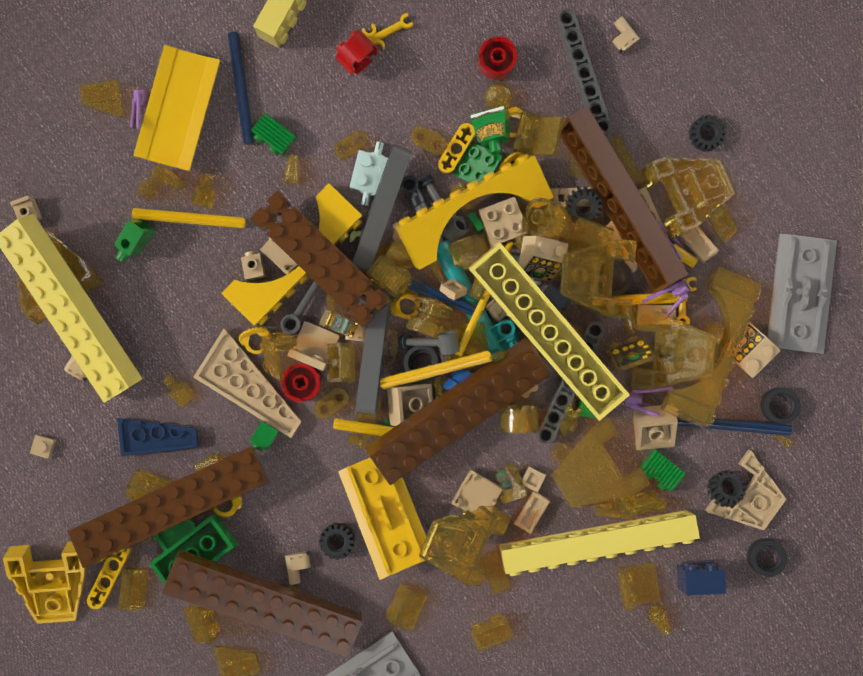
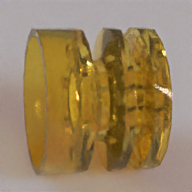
M416 296L415 302L422 304V308L413 306L412 309L420 314L419 317L409 316L406 328L438 339L437 334L447 331V328L440 324L441 321L450 322L451 318L443 315L444 312L453 314L454 309L441 301L429 297L422 298Z

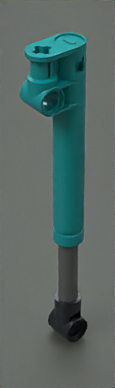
M411 175L405 176L401 183V189L411 208H415L416 212L425 207L429 209L426 205L427 199L417 179ZM407 181H412L415 187L407 190L404 184ZM441 234L437 249V260L448 281L454 279L468 288L466 295L458 299L477 307L480 299L454 249H452L450 241H445ZM483 310L474 331L484 350L491 353L493 360L520 341L518 338L519 334L513 322L509 320H504L493 326L486 310ZM466 314L467 317H468V319H469V321H470L472 316L469 315V314ZM503 324L510 325L511 332L509 334L501 332Z

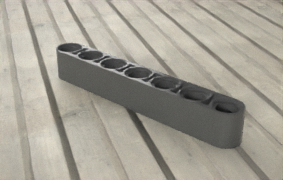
M564 9L560 12L556 23L583 107H588L590 111L592 107L599 108L600 114L594 115L598 125L605 126V134L607 136L612 128L611 121L576 15L572 10ZM567 17L571 23L566 24L561 18ZM573 35L577 41L571 42L567 36ZM574 53H579V54H581V55H582V59H581V60L575 59L574 56H573V54H574ZM580 71H585V72H587L588 77H587V78H582V77L580 76L579 72H580ZM585 90H593L594 96H588Z
M395 144L391 148L351 261L365 276H368L412 154L411 150Z
M373 282L374 286L372 289L376 291L379 288L391 301L381 312L376 309L372 313L375 318L366 326L356 402L357 413L376 415L379 406L380 379L383 374L393 294V284Z
M599 322L589 323L581 335V338L590 345L594 353L604 334L603 325ZM593 325L599 329V333L596 336L590 333V328ZM561 378L536 431L537 439L543 444H550L555 439L576 394L571 388L566 387L563 378ZM564 395L566 397L564 405L557 403L558 396ZM552 412L558 414V420L554 423L549 421V415ZM543 430L550 431L549 439L542 440L541 432Z

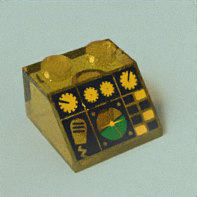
M637 335L628 338V342L621 345L620 342L609 345L610 349L605 350L612 372H621L656 359L645 338H638Z

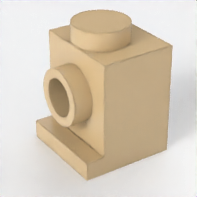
M25 196L10 202L17 219L34 214L38 221L42 220L35 198Z
M256 251L246 252L245 256L241 257L245 280L250 281L266 277L262 255L260 253L256 254ZM251 261L255 262L254 268L249 267Z

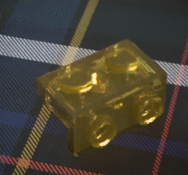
M137 469L127 484L125 496L131 500H136L173 482Z
M401 583L395 593L391 606L387 610L386 619L394 626L412 631L428 596Z
M505 614L493 615L489 621L484 623L479 621L469 629L478 652L514 637Z

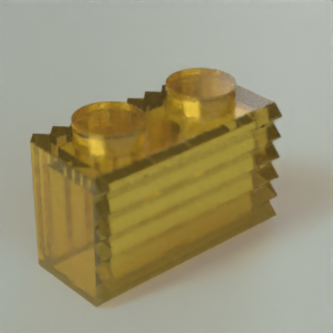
M381 255L367 271L369 280L398 300L412 284L411 273L405 268L401 269L396 266L395 261L390 257L385 258Z
M327 344V381L340 383L355 382V344Z

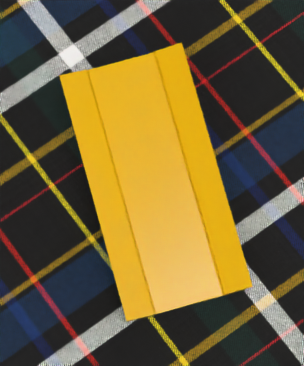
M164 45L133 156L190 171L220 65V59Z
M371 458L338 471L380 580L434 558L403 477L389 485Z

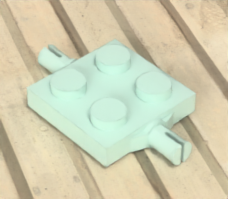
M376 142L374 152L358 151L349 188L363 193L361 202L363 206L365 199H367L365 206H369L370 197L375 196L388 159L381 154L384 146L382 142L379 149L380 142Z

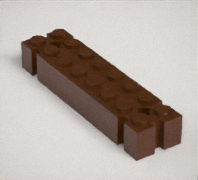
M277 190L267 200L270 205L265 210L260 207L250 219L264 232L269 229L270 231L267 235L346 312L351 309L354 312L351 317L362 328H365L375 318L372 313L376 309L381 312L391 300L379 288L374 291L372 289L374 284L298 209L293 207L290 210L289 207L292 204ZM280 216L282 218V222H278L276 217ZM364 295L367 296L365 299L367 303L359 305L360 300L358 298L360 296L364 297Z

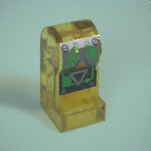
M325 309L319 325L353 338L359 325L328 309Z
M508 464L497 469L496 478L501 484L504 496L500 497L502 504L527 496L521 476L515 465Z

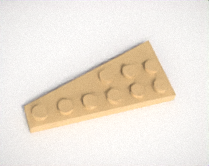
M224 328L197 370L194 378L292 438L302 421Z

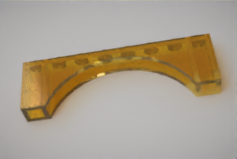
M717 267L712 271L706 288L715 298L723 317L724 342L721 354L712 370L701 381L690 387L668 391L660 410L702 428L713 424L716 418V414H714L715 409L719 407L723 398L721 396L722 390L727 387L729 378H727L729 371L733 370L736 363L734 361L735 355L739 353L742 347L740 341L742 336H745L749 326H747V322L755 312V308H753L754 303L760 298L761 291L759 290L761 284L722 267Z

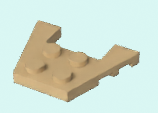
M748 450L738 463L754 475L746 486V490L743 491L746 492L743 500L732 507H721L720 504L716 505L714 503L716 499H713L705 511L765 530L786 501V498L756 459L754 453Z

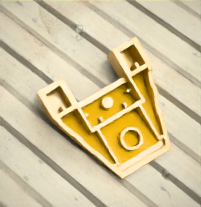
M72 541L67 542L61 553L62 559L33 562L30 545L10 546L3 557L7 577L14 582L17 587V593L22 595L26 601L25 606L37 624L75 621L77 618L88 567L82 568Z

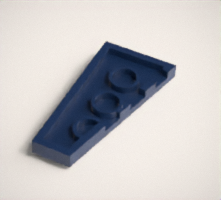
M117 418L121 456L199 447L197 428Z

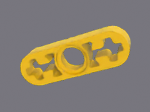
M464 123L458 128L438 162V168L441 173H452L475 135L474 127L471 124ZM468 128L470 129L469 133L471 134V136L467 135L465 137L464 142H467L465 145L461 140H458L456 138L459 137V139H461L463 136L462 129L466 130ZM452 145H461L462 151L459 154H454L451 151ZM447 153H449L453 157L450 162L451 168H446L445 170L443 169L444 165L442 162L446 163L449 156H447Z

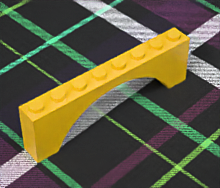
M524 154L517 158V162L501 166L500 171L496 173L493 171L484 175L483 180L479 182L476 180L467 184L466 189L462 191L458 189L450 193L451 197L446 200L441 198L433 202L434 206L429 209L425 207L416 212L417 215L412 218L408 216L401 219L395 227L414 266L420 270L437 261L438 243L447 222L458 209L477 197L492 193H508L520 197L533 206H539L554 198L536 157Z
M329 183L316 196L320 215L319 231L334 246L339 242L342 244L349 237L348 233L352 229L356 230L362 224L361 219L363 216ZM298 266L286 276L266 283H246L234 280L221 294L254 326L259 324L262 326L269 319L268 315L272 311L276 312L282 306L281 301L285 297L290 298L296 291L294 288L299 283L302 285L309 276Z

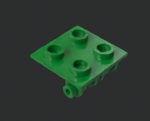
M472 142L453 175L469 183L476 180L479 182L484 179V175L493 171L495 173L503 156L499 154L492 155L489 149Z

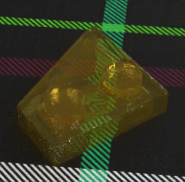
M118 80L79 85L82 105L124 118Z
M223 646L213 647L221 676H250L262 671L255 651Z

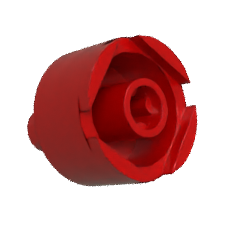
M356 29L346 43L343 41L337 46L336 50L338 53L335 59L351 76H354V73L358 75L372 62L370 58L372 55L376 57L379 48L362 31L360 32Z
M497 36L487 39L481 45L478 56V68L485 77L491 80L502 81L513 72L517 61V51L513 42L506 37ZM498 56L501 57V59L498 61L494 60V58H497Z
M298 363L284 371L281 378V386L289 399L295 402H305L318 395L322 387V377L315 367L305 363ZM304 378L306 385L299 387L298 379Z

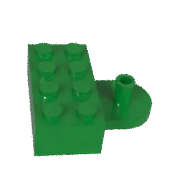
M211 515L198 526L191 519L154 537L164 550V553L149 564L165 585L179 549L218 562L239 544L218 515Z

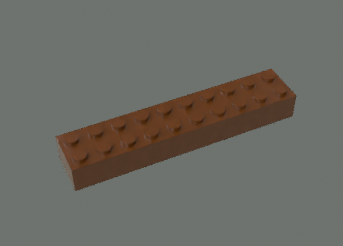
M585 107L568 116L557 129V132L590 187L600 197L602 207L613 222L653 292L657 293L688 275L685 264L680 261L676 254V249L669 243L665 231L657 223L655 214L648 208L644 196L636 188L635 181L630 178L624 163L616 155L615 148L607 140L604 130L599 127L594 113L588 107Z
M524 338L365 447V450L388 484L392 485L543 381L551 373L535 346L528 339Z
M251 446L70 529L68 534L82 568L90 567L267 485L270 481L255 448Z
M180 549L177 552L162 591L163 594L346 657H349L363 623L362 613Z

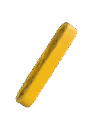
M133 547L123 551L120 557L112 556L106 559L87 598V604L91 609H99L105 605ZM111 560H116L119 563L118 570L110 568L109 563ZM103 577L110 580V586L107 588L101 585ZM100 591L103 592L99 597L101 602L95 604L93 597H96Z

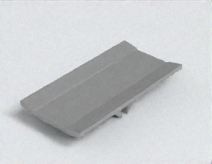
M779 234L767 338L776 347L824 354L837 245L836 240Z
M391 631L325 676L422 675L405 652L394 632Z

